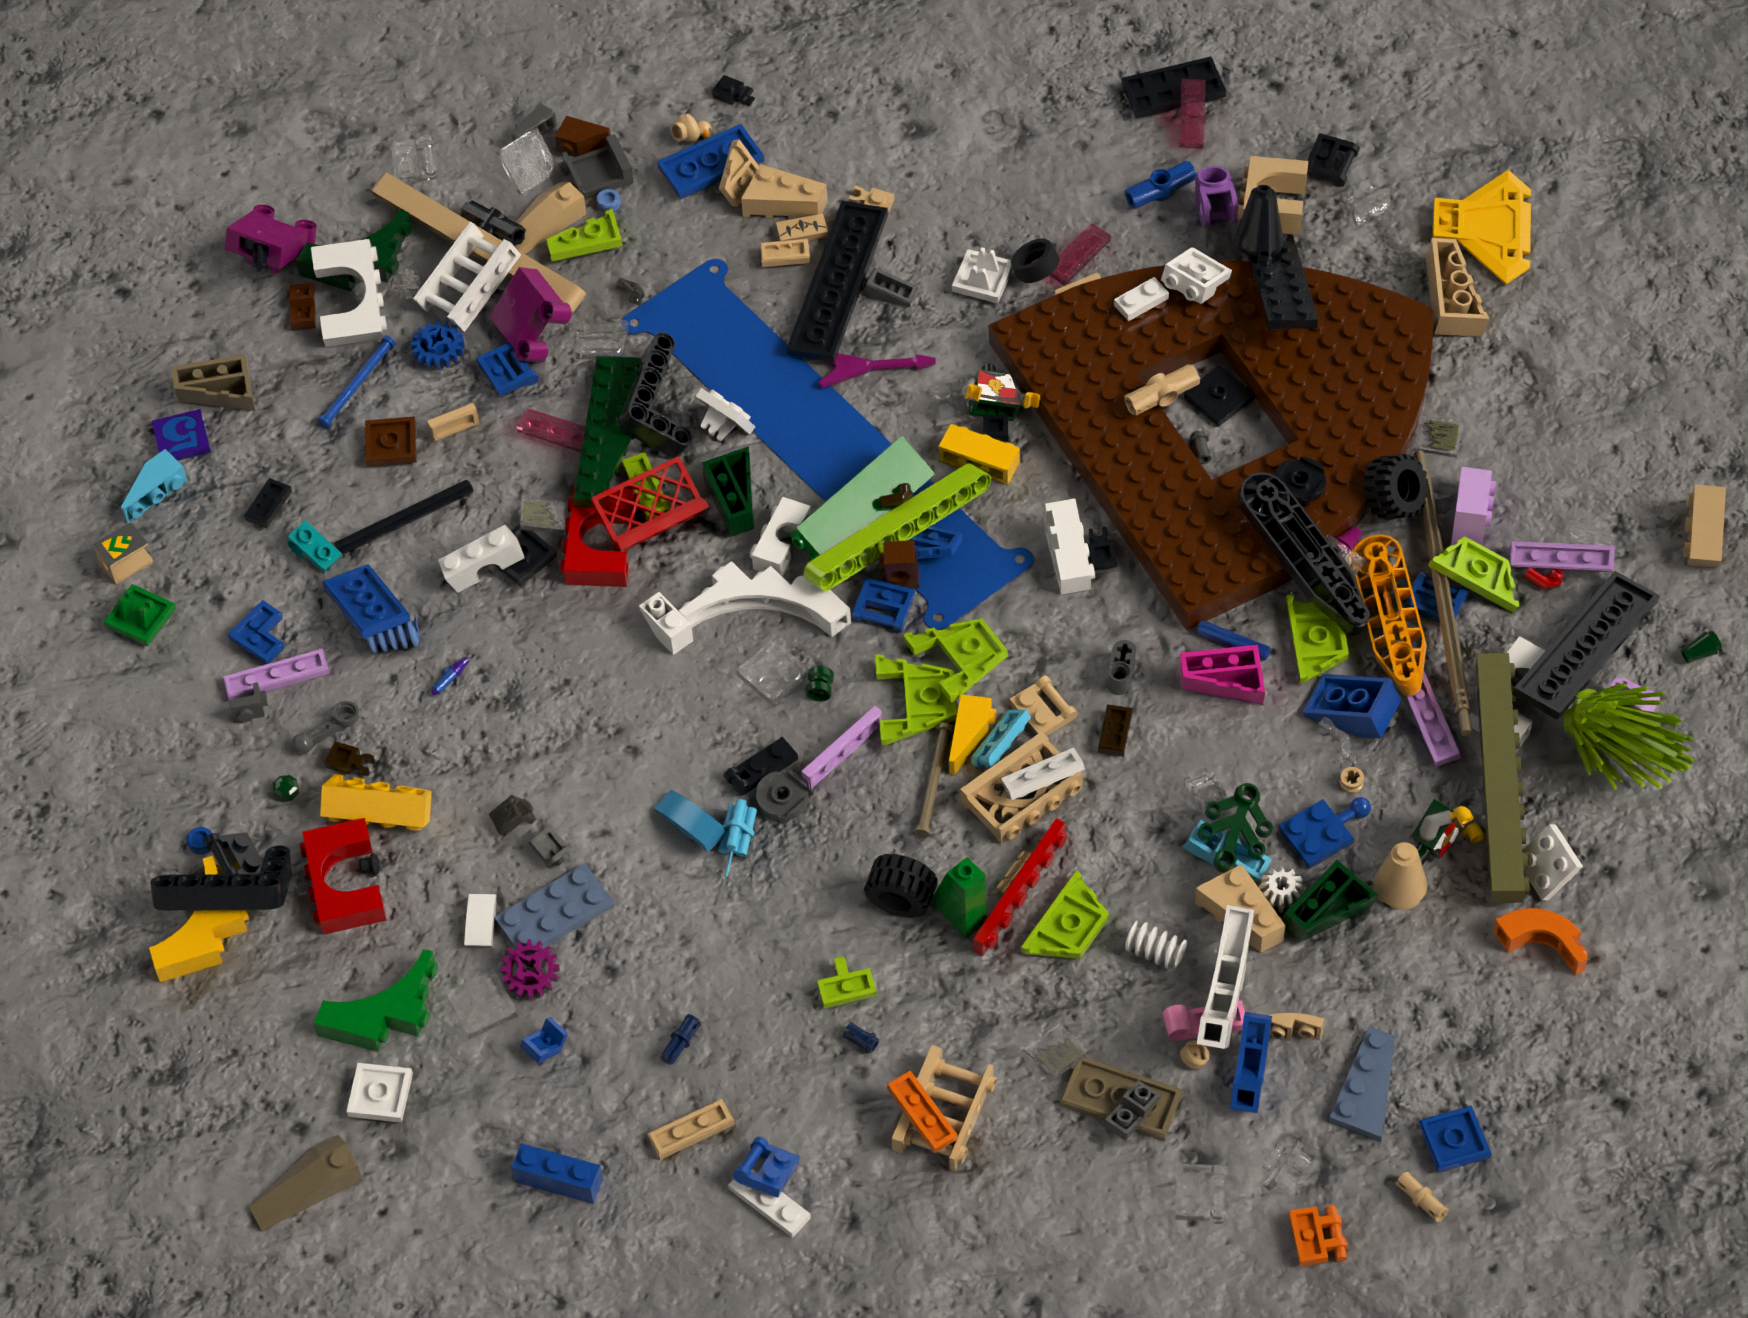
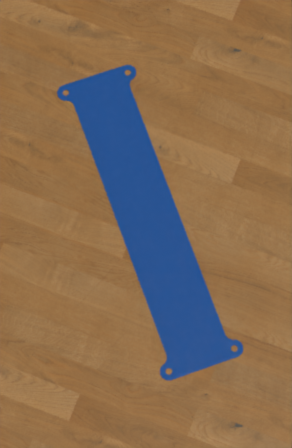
M720 259L706 261L624 316L621 325L628 333L649 332L656 336L659 332H665L671 335L675 341L673 354L710 390L712 389L723 396V399L729 403L733 402L751 416L749 421L755 426L753 432L825 502L892 444L832 386L819 388V381L823 378L801 357L787 355V344L726 287L724 277L728 272V266ZM718 266L720 270L717 273H712L710 268ZM637 319L640 323L638 326L633 327L630 325V321ZM930 479L927 480L920 488H918L913 493L912 497L927 489L934 483ZM960 508L933 524V527L962 533L963 541L953 556L918 559L920 588L915 589L928 602V610L924 615L925 623L930 628H935L936 630L948 627L1030 568L1034 562L1032 552L1022 547L1014 549L1000 547ZM1022 555L1025 557V561L1017 563L1015 557ZM935 614H942L943 620L936 622L933 616Z

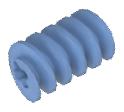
M416 614L413 622L409 621L368 637V647L371 648L374 654L378 652L379 645L384 652L388 651L389 644H391L394 650H398L399 642L407 649L410 640L415 647H418L420 635Z

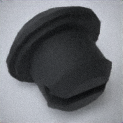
M371 853L370 857L361 858L359 860L360 872L363 874L372 873L374 876H377L380 872L378 856Z

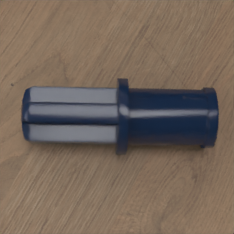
M687 1014L679 1028L671 1033V1041L661 1056L662 1061L669 1065L674 1064L683 1049L690 1046L692 1036L701 1026V1022L698 1021L697 1017Z

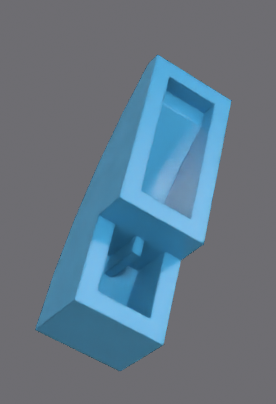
M672 789L654 807L658 814L689 840L695 841L707 852L726 835L723 826Z

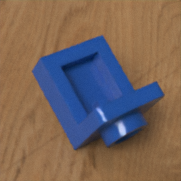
M549 1017L545 1019L541 1030L522 1039L520 1048L539 1064L561 1053L567 1032L553 1018Z

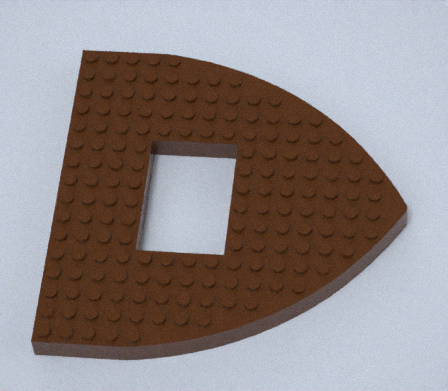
M1217 261L1232 270L1231 276L1228 280L1217 286L1215 294L1202 304L1189 301L1178 290L1167 288L1164 282L1161 281L1165 265L1115 274L1080 284L988 325L989 344L1024 394L1033 392L1040 395L1038 408H1033L1185 629L1189 630L1199 625L1203 620L1208 621L1280 587L1292 579L1244 515L1238 504L1237 493L1241 484L1249 475L1263 472L1276 476V471L1280 464L1291 458L1293 461L1300 460V457H1308L1320 463L1325 470L1326 489L1319 499L1303 508L1330 544L1333 539L1347 531L1351 526H1356L1371 508H1368L1366 505L1367 500L1363 497L1364 488L1362 487V482L1365 480L1363 475L1365 471H1368V464L1380 456L1406 454L1418 426L1425 400L1433 343V310L1431 307L1394 291L1364 281L1303 267L1318 317V328L1268 329L1249 261ZM1155 277L1169 292V299L1128 321L1114 306V299ZM1222 352L1246 387L1255 394V399L1288 445L1211 479L1159 404L1135 416L1129 412L1124 396L1145 386L1148 380L1158 373H1163L1166 376L1188 364L1193 365ZM1303 477L1300 480L1295 479L1297 483H1305V478Z

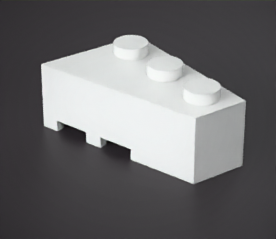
M1069 499L1046 503L1045 535L1061 595L1091 590V579H1095L1093 564L1088 562L1090 557L1088 544L1084 543V529L1079 519L1076 500Z

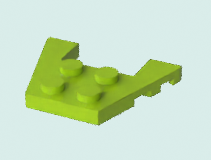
M983 618L950 624L948 629L937 631L935 628L925 629V633L913 635L912 632L903 634L905 644L914 655L939 645L959 670V673L939 681L941 691L951 703L955 702L961 694L963 695L1008 657L1006 647Z
M875 655L877 680L904 678L907 714L906 719L880 720L881 746H886L936 728L939 723H950L956 720L958 713L957 700L951 703L941 691L939 681L955 675L954 670L923 663L919 666L907 663V660L897 658L895 661L886 659L885 655Z

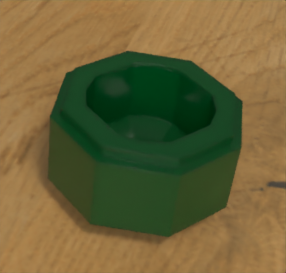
M291 775L279 776L273 782L274 796L282 802L293 801L299 794L297 779Z

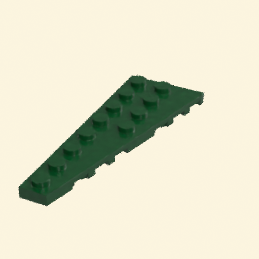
M596 357L574 493V506L593 507L590 499L609 489V483L614 473H617L622 457L628 452L627 447L630 441L634 440V437L620 429L618 420L642 358Z

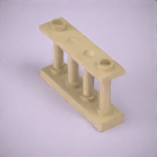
M931 1045L917 1080L930 1098L934 1097L969 1109L964 1122L944 1116L952 1128L959 1132V1136L954 1146L947 1145L939 1150L938 1153L950 1156V1170L955 1172L958 1163L963 1164L968 1151L966 1144L988 1092L992 1093L994 1091L997 1077L994 1076V1065L988 1064L984 1076L947 1064L942 1059V1048ZM945 1074L978 1085L979 1088L974 1099L936 1087V1084L933 1083L936 1075ZM903 1112L892 1136V1151L903 1154L906 1146H911L912 1144L931 1150L922 1136L916 1133L914 1125Z

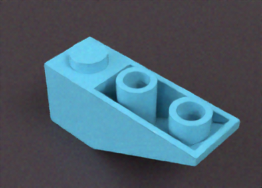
M166 449L144 464L123 502L121 509L127 523L135 518H139L146 510L160 503L167 495L181 488L188 481L184 467Z

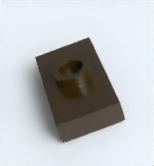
M1107 704L1098 753L1124 757L1133 708Z

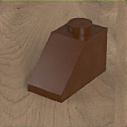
M566 116L555 135L557 152H567L568 155L577 157L607 147L606 137L611 135L610 128Z

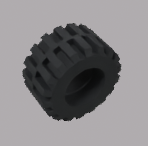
M1409 454L1380 456L1368 464V471H1365L1363 475L1365 480L1362 482V487L1364 488L1363 497L1367 500L1366 505L1368 508H1371L1373 515H1377L1380 519L1388 520L1411 518L1422 511L1421 507L1425 506V498L1428 497L1427 487H1429V484L1426 481V471H1423V465L1421 462H1417V458Z
M884 854V856L880 855L874 860L864 892L872 904L890 914L907 918L921 917L929 909L938 879L928 866L918 860L899 854Z

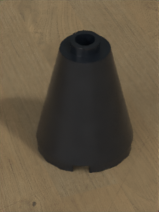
M1258 185L1251 190L1236 232L1235 243H1237V248L1245 254L1260 256V252H1268V256L1280 252L1283 248L1284 238L1276 192L1268 185Z

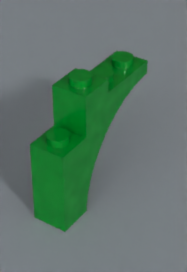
M423 949L414 966L403 978L390 988L376 995L347 1002L323 1000L313 1023L317 1036L379 1052L381 1044L386 1043L390 1029L419 1036L422 1027L425 1028L430 1017L425 1004L429 992L428 984L431 978H435L438 971V963L435 961L433 951Z

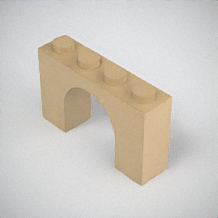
M1251 156L1250 164L1244 166L1237 219L1241 220L1251 190L1258 185H1268L1275 192L1305 195L1308 161ZM1277 199L1282 232L1284 234L1300 235L1303 201Z

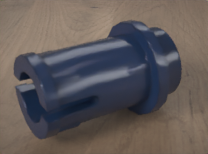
M853 1022L847 1025L846 1029L850 1031L844 1030L843 1038L860 1046L864 1053L867 1051L872 1053L876 1049L879 1039L874 1032L869 1033Z

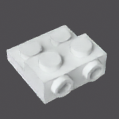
M1191 247L1165 265L1161 281L1164 282L1167 288L1183 293L1189 301L1202 304L1215 294L1217 286L1230 278L1232 270Z

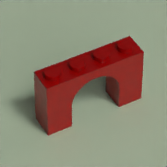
M574 487L573 497L568 498V512H571L570 518H566L565 532L568 533V539H563V554L566 555L565 560L560 562V574L565 576L566 585L627 587L629 572L627 552L594 550L582 542L585 533L592 527L602 524L594 507L574 506ZM623 489L621 498L635 502L634 489ZM619 491L612 495L618 496ZM604 498L601 507L603 510L612 513L616 501ZM619 502L616 514L629 519L633 507ZM617 519L613 521L614 524H628Z
M365 818L303 831L304 842L299 843L302 858H307L308 864L303 866L306 880L312 881L313 887H308L311 903L316 902L317 909L312 910L315 926L321 925L323 935L387 921L379 885L353 891H338L325 883L328 871L338 862L373 853Z

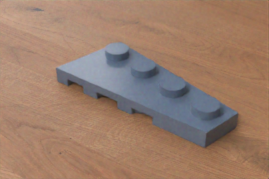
M1369 1026L1329 1117L1330 1123L1381 1142L1395 1041L1394 1035Z

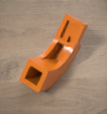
M1526 908L1509 912L1496 919L1493 933L1508 953L1529 943H1541L1555 949L1575 976L1585 971L1588 955L1585 948L1579 944L1581 931L1567 918L1549 910Z

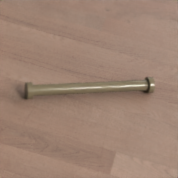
M939 723L937 726L938 738L919 824L914 829V834L921 838L930 836L929 823L948 737L953 731V726L948 723Z

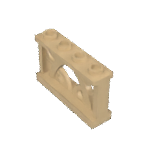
M1040 732L960 789L961 804L967 810L970 809L997 837L998 841L1003 844L1007 840L1015 839L1021 830L1028 825L1036 824L1041 816L1049 810L1053 811L1058 808L1067 797L1076 795L1083 786V774L1078 772L1073 776L1067 777L1058 785L1052 783L1047 787L1040 788L1036 791L1033 799L1012 800L1008 798L1009 794L1006 789L999 796L1001 790L996 791V789L1003 786L1001 778L1043 761L1042 756L1044 755L1050 758L1060 753L1049 742V738L1043 732ZM980 800L992 805L989 812L979 803ZM998 808H1001L1002 819L1008 814L1013 817L1003 824L999 823L994 815Z

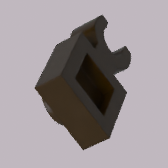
M336 741L325 760L326 768L349 775L353 769H356L359 774L369 776V768L363 765L366 763L375 764L373 755H360L359 748Z

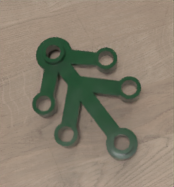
M1251 783L1239 785L1234 791V796L1218 802L1211 801L1206 806L1205 815L1212 820L1218 819L1222 811L1237 807L1235 814L1210 824L1203 823L1197 832L1200 840L1210 841L1214 834L1230 828L1224 848L1216 853L1213 861L1215 868L1219 872L1225 873L1234 868L1237 862L1234 850L1240 832L1249 845L1248 855L1250 858L1260 860L1266 851L1265 845L1259 842L1246 819V814L1249 811L1257 823L1256 834L1261 838L1270 836L1273 825L1261 811L1258 805L1260 801L1259 790ZM1246 795L1250 799H1245L1243 796ZM1210 808H1215L1218 812L1213 813L1210 811ZM1264 826L1268 831H1263L1260 827ZM1202 830H1208L1210 834L1206 835ZM1253 848L1259 849L1261 853L1254 852ZM1220 861H1225L1228 865H1223Z

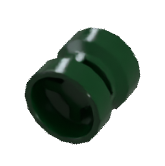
M824 666L810 668L808 671V681L810 683L806 686V696L818 702L829 700L832 694V687L830 685L834 680V672Z

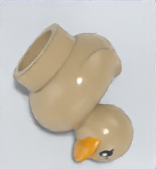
M689 114L678 116L676 122L671 125V134L678 142L693 143L698 140L699 136L707 139L712 130L709 122L703 120L697 123Z

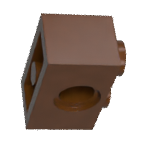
M914 540L883 542L884 552L879 553L883 581L911 589L920 588L919 564Z

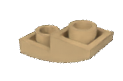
M1300 1013L1269 1015L1272 1016L1270 1036L1272 1038L1290 1041L1293 1032L1303 1038H1313L1320 1041L1324 1028V1018Z

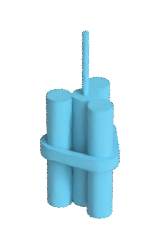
M737 799L735 805H729L725 824L722 825L726 835L720 841L718 852L721 854L730 853L725 877L728 876L732 855L736 853L740 857H746L750 839L754 837L755 833L753 826L757 809L748 807L746 805L747 802L743 799Z

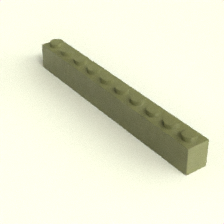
M1477 653L1476 659L1490 903H1523L1524 894L1529 892V876H1524V868L1528 867L1527 852H1522V844H1526V828H1521L1520 820H1524L1525 816L1524 804H1519V796H1523V782L1517 779V772H1521V756H1516V749L1520 747L1519 733H1514V725H1518V710L1513 709L1512 704L1517 699V697L1512 695L1515 686H1511V679H1515V664L1510 663L1509 653Z

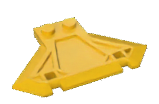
M1507 170L1463 200L1434 198L1432 238L1456 239L1458 244L1462 245L1507 285L1530 269V260L1523 259V255H1530L1531 204L1523 202V198L1531 197V189L1512 172Z

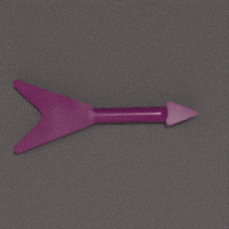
M838 353L834 363L827 362L834 366L835 369L819 381V388L822 389L868 373L871 370L916 367V370L935 365L936 359L917 354L915 358L870 361L869 359Z

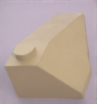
M570 182L557 183L538 195L516 221V223L525 228L526 232L524 241L514 247L526 254L546 241L547 238L557 234L587 215L584 196Z

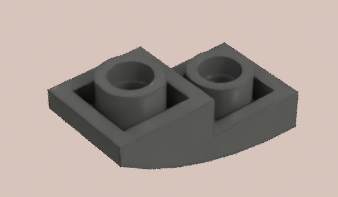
M1138 1080L1123 1095L1121 1103L1105 1119L1103 1126L1126 1141L1149 1115L1161 1095Z

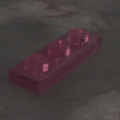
M1181 80L1180 148L1203 149L1206 80Z
M1091 223L1059 254V264L1049 276L1065 286L1111 241V235Z
M527 408L517 424V432L578 452L582 450L585 426Z

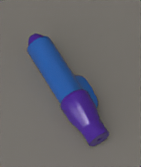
M462 657L458 662L447 667L443 672V677L432 687V694H440L462 673L469 660L466 657Z

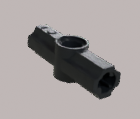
M473 200L465 202L462 206L461 217L502 241L505 239L511 242L513 246L524 241L525 228L508 219L498 209L494 207L488 209Z

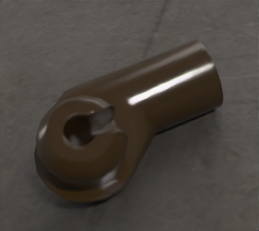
M899 484L897 486L898 493L880 496L882 509L899 506L912 498L913 491H911L910 484Z

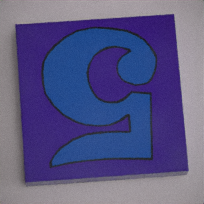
M200 409L152 420L159 453L166 449L178 461L211 452Z

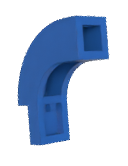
M1250 1012L1244 1013L1230 1109L1258 1113L1272 1016Z

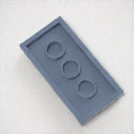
M584 863L498 914L494 919L515 950L518 949L517 942H520L522 946H526L528 939L531 940L533 946H536L538 941H542L544 949L614 907V901Z

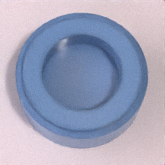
M613 189L602 190L596 197L597 207L602 212L613 209V212H615L621 205L620 195Z

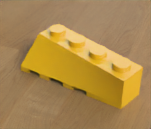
M336 773L322 785L320 816L328 817L329 821L342 822L344 819L356 820L365 818L366 824L375 822L380 823L382 827L388 828L403 825L408 830H421L430 822L432 793L430 790L402 785L391 789L390 784L380 781L368 785L365 784L364 778L354 777L353 780H343L344 775Z

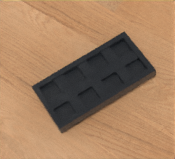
M1212 56L1121 78V85L1136 119L1226 97V88Z

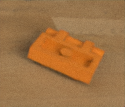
M1317 1206L1289 1210V1220L1299 1266L1327 1263V1252L1330 1251L1335 1252L1336 1261L1342 1262L1347 1260V1241L1342 1236L1340 1227L1343 1224L1341 1216L1337 1214L1336 1206H1327L1325 1208L1326 1216H1319ZM1327 1228L1330 1230L1331 1239L1324 1240L1322 1229Z

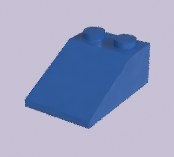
M1322 674L1302 713L1306 717L1358 737L1381 739L1401 698L1391 678Z

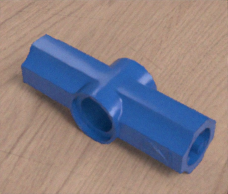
M1184 161L1168 170L1157 169L1151 173L1149 179L1126 189L1124 196L1128 205L1132 209H1137L1153 200L1163 201L1168 199L1172 191L1194 181L1197 174L1190 161Z

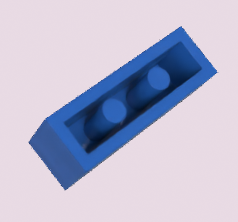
M521 1143L511 1167L514 1180L517 1183L592 1204L595 1202L603 1181L601 1167L598 1164Z

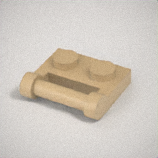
M1046 675L1039 678L1032 686L1009 699V704L1014 710H1027L1031 718L1026 725L1035 736L1040 732L1048 736L1073 721L1078 715L1075 708L1069 706L1054 689L1052 681ZM1044 692L1061 714L1056 717L1040 698L1039 694Z

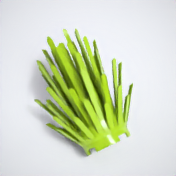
M1623 683L1600 691L1593 689L1580 691L1575 696L1578 699L1572 708H1568L1565 711L1563 725L1565 732L1569 733L1571 738L1574 739L1589 776L1592 771L1588 760L1595 771H1597L1598 767L1600 772L1604 773L1615 790H1617V785L1614 780L1617 779L1618 782H1623L1621 776L1599 749L1610 756L1641 787L1645 786L1643 782L1645 778L1657 788H1663L1659 782L1632 763L1633 761L1670 783V778L1664 775V772L1654 767V765L1673 774H1676L1675 769L1680 772L1690 769L1689 764H1693L1694 759L1683 754L1682 750L1686 752L1692 750L1677 742L1685 743L1684 740L1692 742L1693 737L1660 726L1661 723L1679 726V722L1683 721L1682 719H1679L1674 714L1644 711L1622 706L1662 704L1660 700H1643L1641 698L1663 696L1665 692L1642 693L1649 689L1648 686L1622 690L1628 685Z

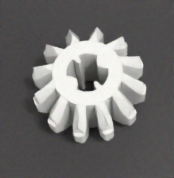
M1283 866L1279 872L1271 868L1269 875L1263 874L1261 884L1259 885V889L1273 909L1277 907L1280 914L1284 908L1289 909L1305 892L1301 876H1295L1293 869L1288 873L1285 872Z

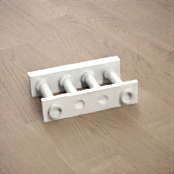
M469 222L461 232L455 243L413 298L426 312L429 311L432 305L448 312L449 315L447 317L463 332L467 330L521 256L513 244L505 239L499 247L483 240L482 237L484 235L472 222ZM475 247L492 255L485 266L468 258ZM461 266L478 274L470 286L454 278ZM447 285L463 293V296L456 305L439 297Z

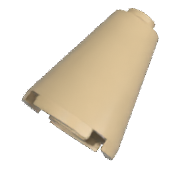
M1403 842L1395 845L1374 876L1373 890L1378 894L1377 899L1390 905L1392 909L1408 910L1414 908L1420 903L1427 892V879L1418 850L1410 843Z

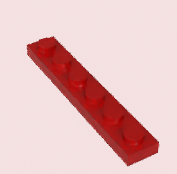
M1056 818L973 938L975 953L983 957L988 949L992 950L998 941L999 932L1002 928L1006 929L1009 926L1014 910L1022 907L1029 888L1033 889L1037 885L1042 869H1047L1050 866L1055 850L1063 847L1067 839L1065 822Z

